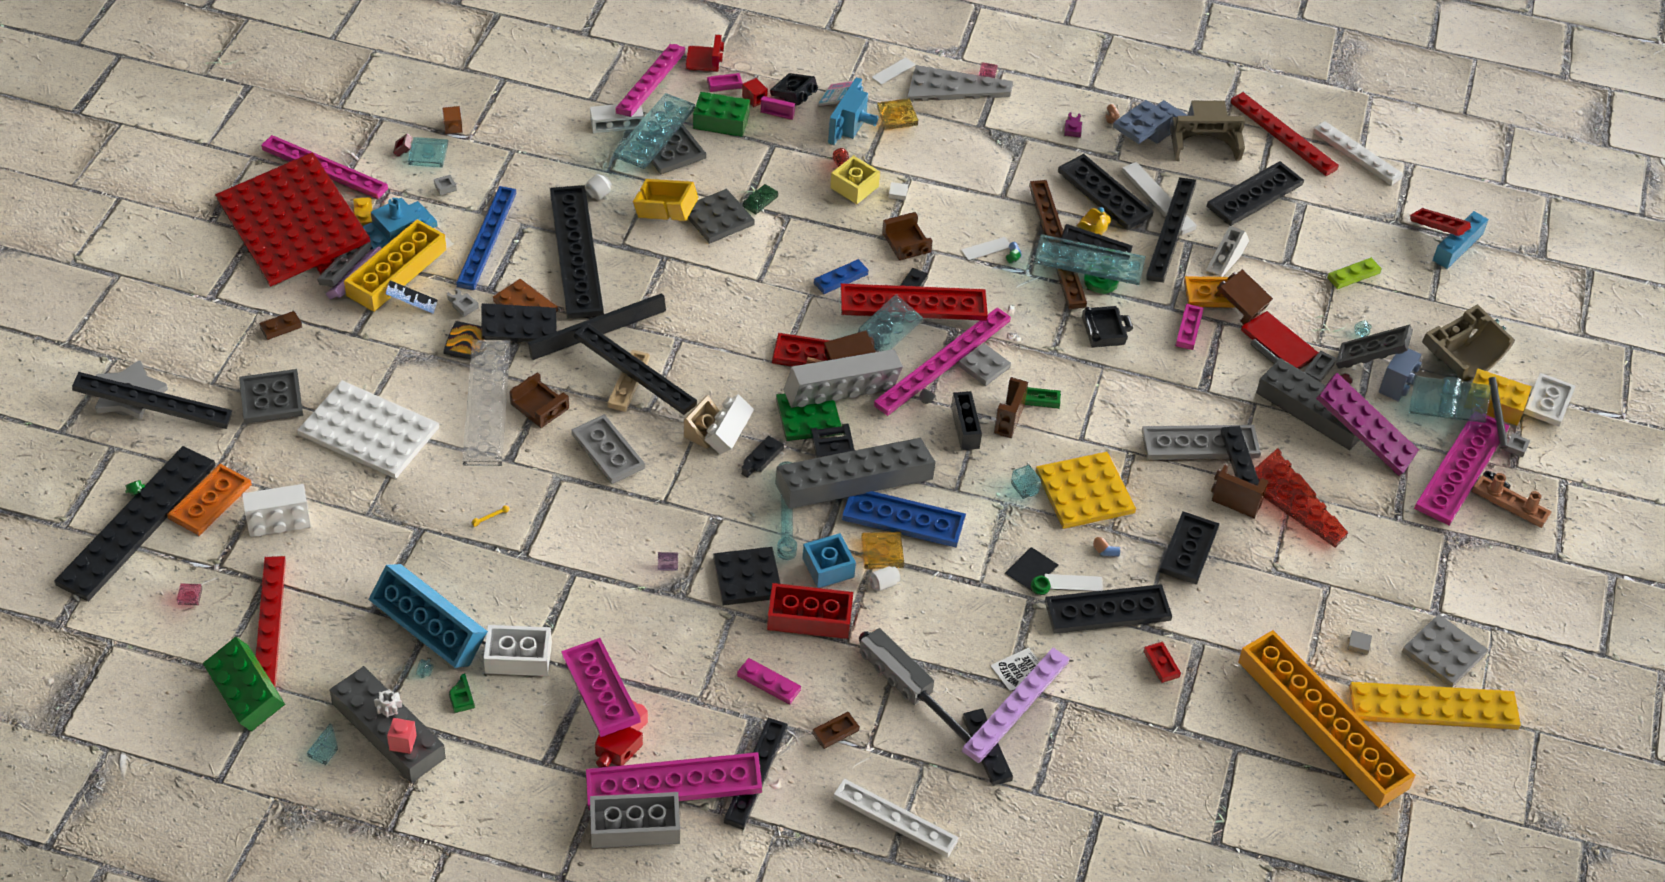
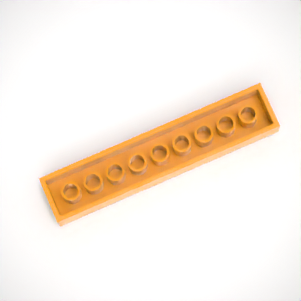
M1274 630L1242 648L1238 663L1379 809L1410 789L1416 775Z

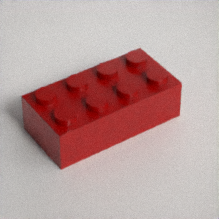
M772 583L767 630L849 639L854 592Z

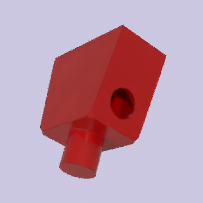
M627 727L602 737L598 735L595 742V755L599 757L596 765L599 768L608 767L610 763L616 766H623L642 747L643 733L632 727Z

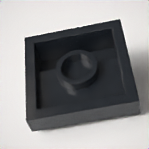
M788 73L770 89L771 96L784 98L785 101L795 103V105H800L807 101L808 96L817 92L818 85L815 76Z

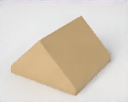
M708 395L684 419V437L706 449L710 447L704 440L708 434L707 429L715 422V416L720 411Z

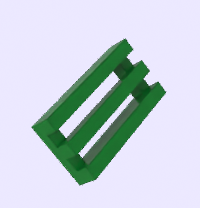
M1027 388L1025 405L1060 409V390Z

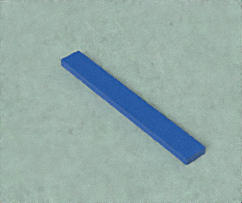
M499 186L456 282L458 288L475 290L517 194L516 189Z

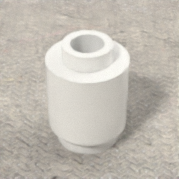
M888 566L874 571L869 578L871 587L877 591L895 586L901 580L899 571L895 566Z

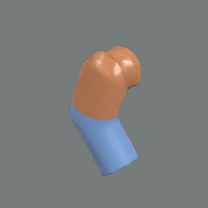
M1102 537L1094 539L1093 546L1100 555L1120 556V547L1109 546Z

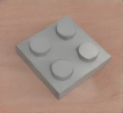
M983 343L962 358L958 366L984 386H987L1011 367V362Z

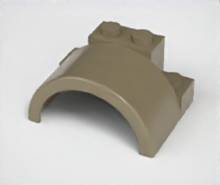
M1478 304L1466 310L1463 316L1442 328L1437 326L1426 332L1422 343L1440 361L1442 360L1465 382L1474 379L1478 368L1489 371L1505 356L1515 342V339ZM1477 329L1476 333L1470 338L1472 330Z

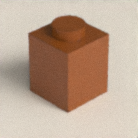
M460 106L443 107L445 134L463 133Z

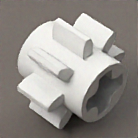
M390 689L379 692V699H374L377 713H382L386 717L394 714L397 715V708L402 707L399 693H394Z

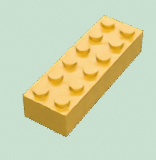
M418 219L415 220L344 280L346 296L375 312L391 298V296L385 294L390 280L405 286L446 251L445 234Z

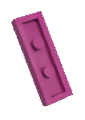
M1186 304L1175 346L1190 350L1194 349L1204 308Z
M750 658L737 671V677L789 705L801 691V685Z

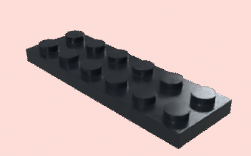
M1085 154L1058 167L1059 174L1096 205L1104 208L1105 212L1126 230L1153 217L1154 211Z
M1279 161L1209 200L1206 207L1228 225L1232 226L1302 186L1304 179Z
M1162 584L1045 597V605L1054 634L1172 620V613Z

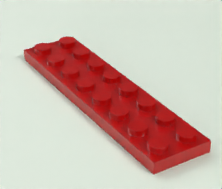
M842 283L840 287L841 315L987 321L988 318L986 289Z

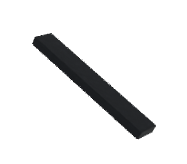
M769 717L753 753L758 752L762 787L788 728L787 723ZM760 793L734 796L725 815L724 824L744 830Z

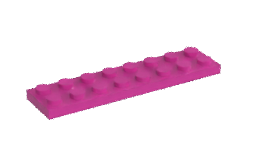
M1477 410L1473 412L1420 496L1414 509L1450 526L1500 444L1494 418ZM1504 423L1505 431L1507 433L1509 425Z
M758 752L586 769L588 810H590V796L678 792L679 801L762 793Z

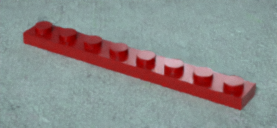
M1242 92L1231 98L1230 103L1323 175L1328 176L1338 170L1339 164L1247 94Z
M285 556L264 558L256 658L275 688L286 569Z

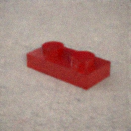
M1163 641L1144 647L1143 652L1161 683L1180 678L1181 672Z

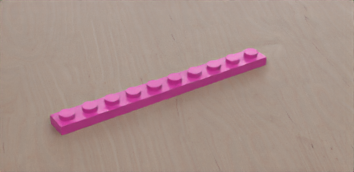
M997 307L988 314L987 321H978L876 399L874 407L889 416L1007 325L1011 320V316Z

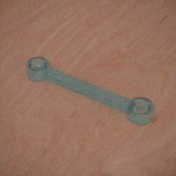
M785 461L780 463L779 465L789 464L792 462ZM781 495V539L777 544V554L783 560H791L797 555V542L793 539V508H788ZM787 546V548H790L792 550L784 551L781 548Z

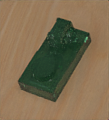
M764 184L750 194L742 206L756 215L778 197V191Z

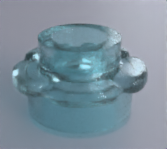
M1365 320L1358 322L1354 326L1356 335L1361 337L1369 335L1372 325Z
M430 659L420 660L416 675L421 676L423 679L425 676L431 675L433 664H430Z

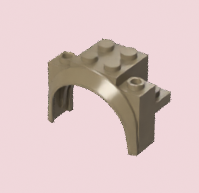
M1192 100L1188 115L1173 117L1171 121L1170 133L1175 160L1180 161V151L1184 149L1183 140L1196 135L1212 136L1224 141L1232 149L1235 160H1242L1245 150L1242 134L1245 116H1228L1225 101Z

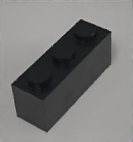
M972 391L953 392L951 410L961 450L980 449L982 431Z

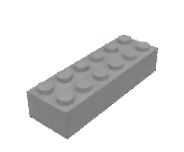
M895 349L793 366L783 390L791 408L803 407L814 403L820 404L831 400L837 401L848 397L854 398L865 394L871 395L881 391L887 392L895 386L903 366Z

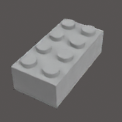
M678 792L590 796L592 848L680 844Z

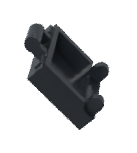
M1117 306L1086 307L1082 312V319L1091 348L1125 345L1128 339L1127 332L1133 330L1129 315H1120Z

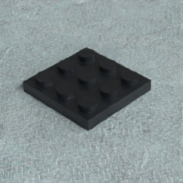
M773 547L713 553L723 606L770 600L772 583L781 584Z

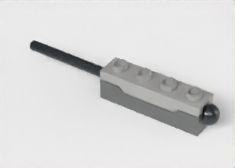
M881 628L876 629L872 633L864 631L860 634L861 656L868 660L878 673H882L890 685L895 686L906 700H909L913 705L919 701H924L965 743L972 738L930 696L933 693L934 679Z

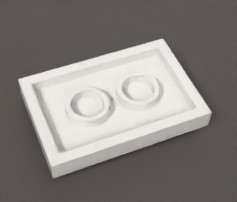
M1540 373L1524 414L1560 427L1576 386Z

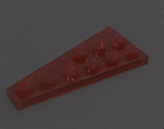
M1277 448L1255 467L1259 482L1261 478L1269 481L1264 498L1336 548L1347 538L1348 531L1335 516H1332L1327 511V506L1324 502H1320L1317 499V494L1300 473H1296L1293 470L1290 461L1285 460L1281 455L1282 452Z

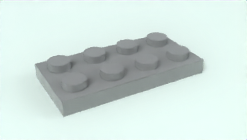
M605 414L572 429L573 437L611 484L645 469L644 461Z

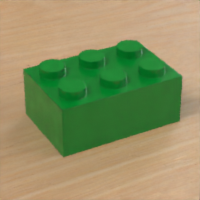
M700 92L693 112V129L743 137L750 115V100Z

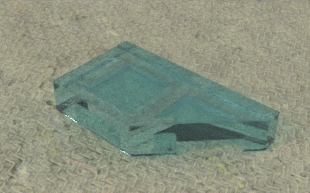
M329 723L307 752L309 758L324 765H327L338 750L332 724Z

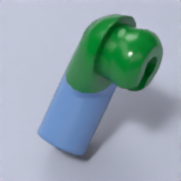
M1012 242L1009 244L1010 254H1007L1005 257L1008 263L1016 262L1022 256L1017 243Z

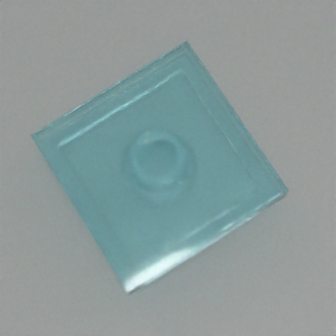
M414 137L408 165L443 167L448 149V140Z

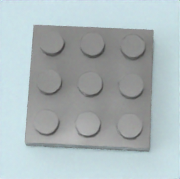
M1438 614L1403 647L1402 652L1446 685L1453 687L1487 654L1488 649Z

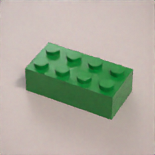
M234 637L202 663L237 721L250 731L255 730L286 705L249 645L238 637Z

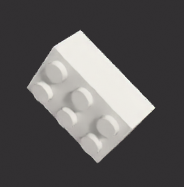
M304 484L242 493L250 537L311 527Z
M488 625L484 652L485 674L548 676L552 644L551 627Z

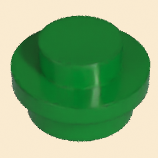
M141 480L125 485V493H130L131 496L139 494L145 485L141 483Z
M1045 576L1035 577L1030 585L1032 591L1037 595H1046L1051 588L1050 581Z

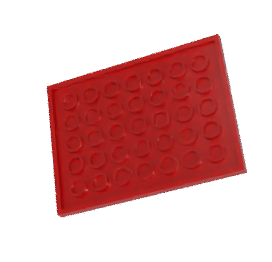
M313 152L215 194L217 201L270 287L371 242L369 235Z

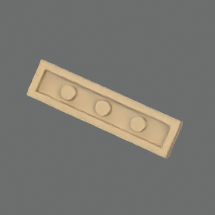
M636 350L631 351L632 355L646 365L648 364L650 354ZM621 372L607 402L608 408L626 412L639 383Z

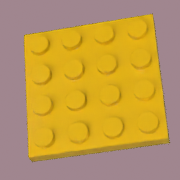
M1108 452L1036 466L1035 472L1063 529L1130 515L1136 512V507Z

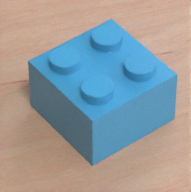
M841 533L803 544L802 559L817 588L855 577L856 562Z

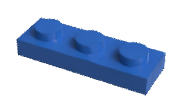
M857 259L814 278V285L823 294L840 288L841 283L849 284L867 276L869 270Z

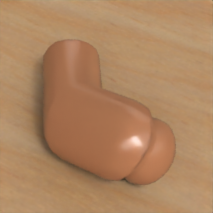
M1110 104L1107 106L1109 115L1106 114L1105 118L1109 124H1113L1118 120L1120 114L1114 104Z

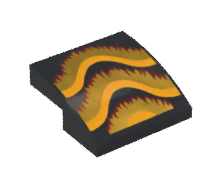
M455 321L446 341L443 354L480 361L485 352V344L488 341L481 339V326Z

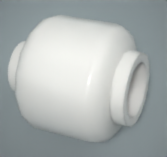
M596 174L586 182V194L590 199L601 200L610 193V186L612 184L604 174Z

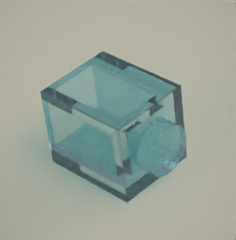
M1026 465L1013 471L1011 484L1022 499L1039 493L1041 479L1030 465Z

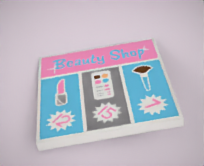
M853 81L831 84L818 105L839 103Z

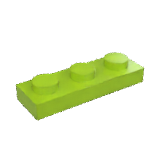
M1371 257L1330 272L1327 278L1337 289L1378 275L1381 273L1382 268Z

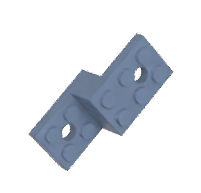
M1145 100L1113 123V128L1138 144L1147 138L1158 144L1171 134L1170 125L1172 118L1187 116V114L1165 100L1156 106Z

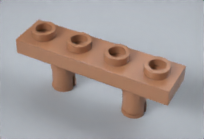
M1497 473L1493 481L1482 475L1474 485L1472 492L1540 528L1544 526L1552 511L1538 505L1542 497L1539 492H1531L1527 499L1503 486L1506 476L1502 473Z

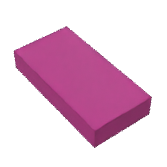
M740 73L707 77L710 92L742 88L743 82Z
M763 96L760 113L793 120L795 103Z

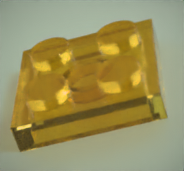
M910 98L877 102V109L885 130L918 126L919 120Z
M901 532L861 533L864 569H883L888 566L904 568Z

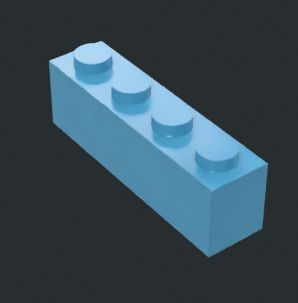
M1473 211L1465 219V221L1470 222L1471 229L1460 236L1449 234L1437 246L1432 261L1448 269L1484 234L1489 219Z

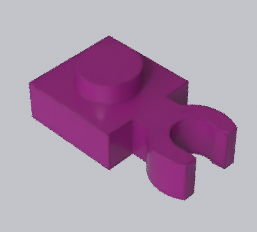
M1069 112L1068 119L1065 122L1064 136L1081 138V114L1078 113L1077 117H1072V113Z

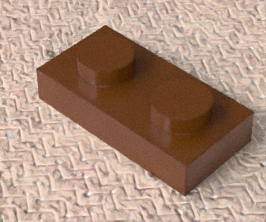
M295 311L259 323L260 329L267 340L302 328V322Z
M846 712L814 728L812 734L822 748L825 749L858 732L860 726L851 714Z

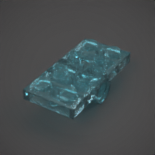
M1415 376L1409 413L1486 423L1492 387L1491 385L1463 382L1455 377L1436 379Z

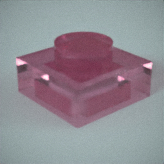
M982 62L979 76L995 78L998 65Z
M181 583L177 596L178 605L199 606L202 585Z

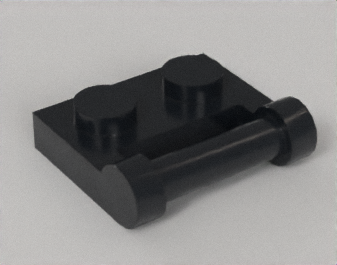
M848 423L842 424L839 427L810 429L816 458L855 451ZM836 434H843V435H844V436H839V437H831V438L819 439V437H821V436H829V435H836Z

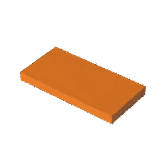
M219 464L167 514L168 519L200 536L252 485L251 480Z

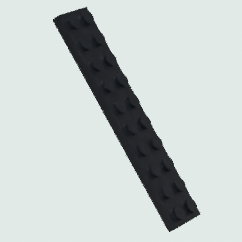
M585 185L550 188V197L567 319L603 315L604 309Z
M182 446L151 478L145 487L141 489V492L136 494L54 580L55 585L89 602L166 520L167 514L216 466L215 461Z

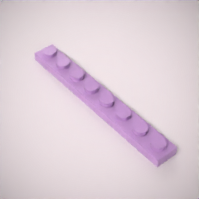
M1052 648L964 745L962 752L977 763H980L1064 669L1070 658Z

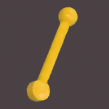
M504 505L502 506V509L497 510L480 519L475 518L472 520L471 523L474 527H476L480 524V522L492 518L500 513L509 512L510 508L509 506Z

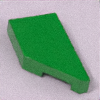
M465 673L460 676V680L449 691V698L454 713L475 708Z

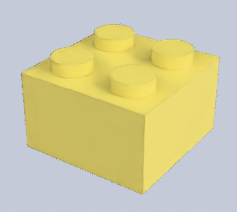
M853 155L831 172L830 188L858 204L879 187L880 171Z

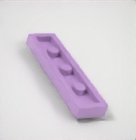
M378 246L370 250L348 271L337 285L333 286L326 293L329 299L342 297L346 293L344 280L380 251L381 247Z

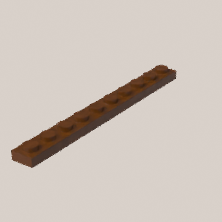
M1047 180L1030 181V191L1068 308H1086L1087 301L1069 246L1060 242L1063 228Z

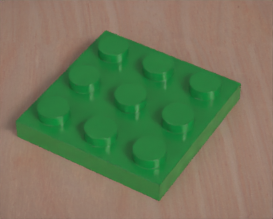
M785 393L776 394V402L786 441L811 439V428L823 429L842 426L834 400L791 408Z

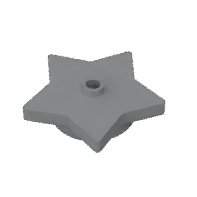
M141 361L135 362L119 373L96 374L98 377L162 393L168 390L166 383L147 376ZM99 398L95 406L96 413L115 412L120 415H132L138 419H142L145 412L143 408Z

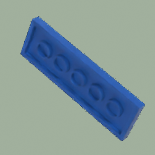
M870 491L848 497L842 520L957 548L966 513Z

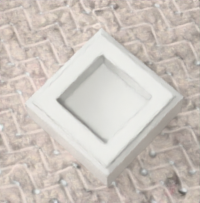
M891 182L888 198L906 201L908 184Z

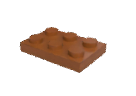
M518 279L493 296V302L496 304L554 307L556 312H558V306L522 279Z

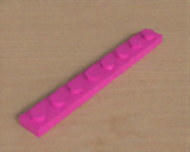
M669 44L616 106V114L632 117L685 54V47L678 44Z
M273 135L261 145L263 151L289 162L311 153L309 150ZM314 153L331 180L376 199H379L388 190L387 183Z

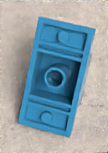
M856 77L830 116L829 144L835 145L842 136L854 139L863 123L876 126L879 116L867 113L868 93L863 91L861 78Z
M401 197L399 199H389L388 204L371 211L372 222L363 226V228L370 237L372 245L370 249L372 250L378 246L382 249L417 219L432 228L438 225L437 220L419 201L408 205Z

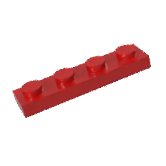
M1421 208L1410 215L1412 222L1454 234L1455 236L1463 235L1467 230L1471 229V224L1468 221L1425 208Z

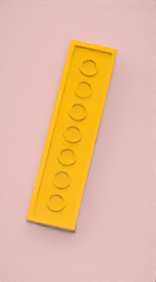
M1351 682L1350 684L1352 709L1362 721L1519 730L1521 726L1514 691Z

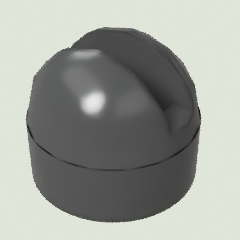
M923 388L920 392V400L925 404L931 403L936 397L935 394L926 388Z

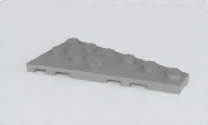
M916 65L907 102H913V99L928 101V98L956 100L965 99L966 96H973V99H978L980 96H989L990 98L1010 97L1013 81Z

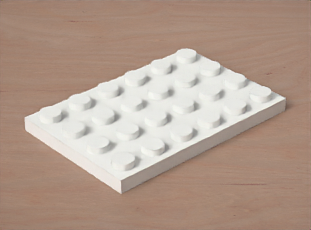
M342 380L297 431L298 435L396 479L439 429V423Z

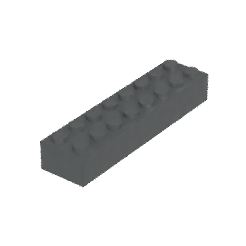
M920 437L779 465L776 469L775 484L788 508L791 509L864 494L870 491H879L932 480L936 462Z

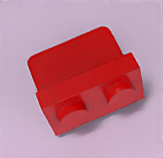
M715 34L713 47L689 46L686 69L719 72V64L723 62L722 52H724L725 42H722V35Z

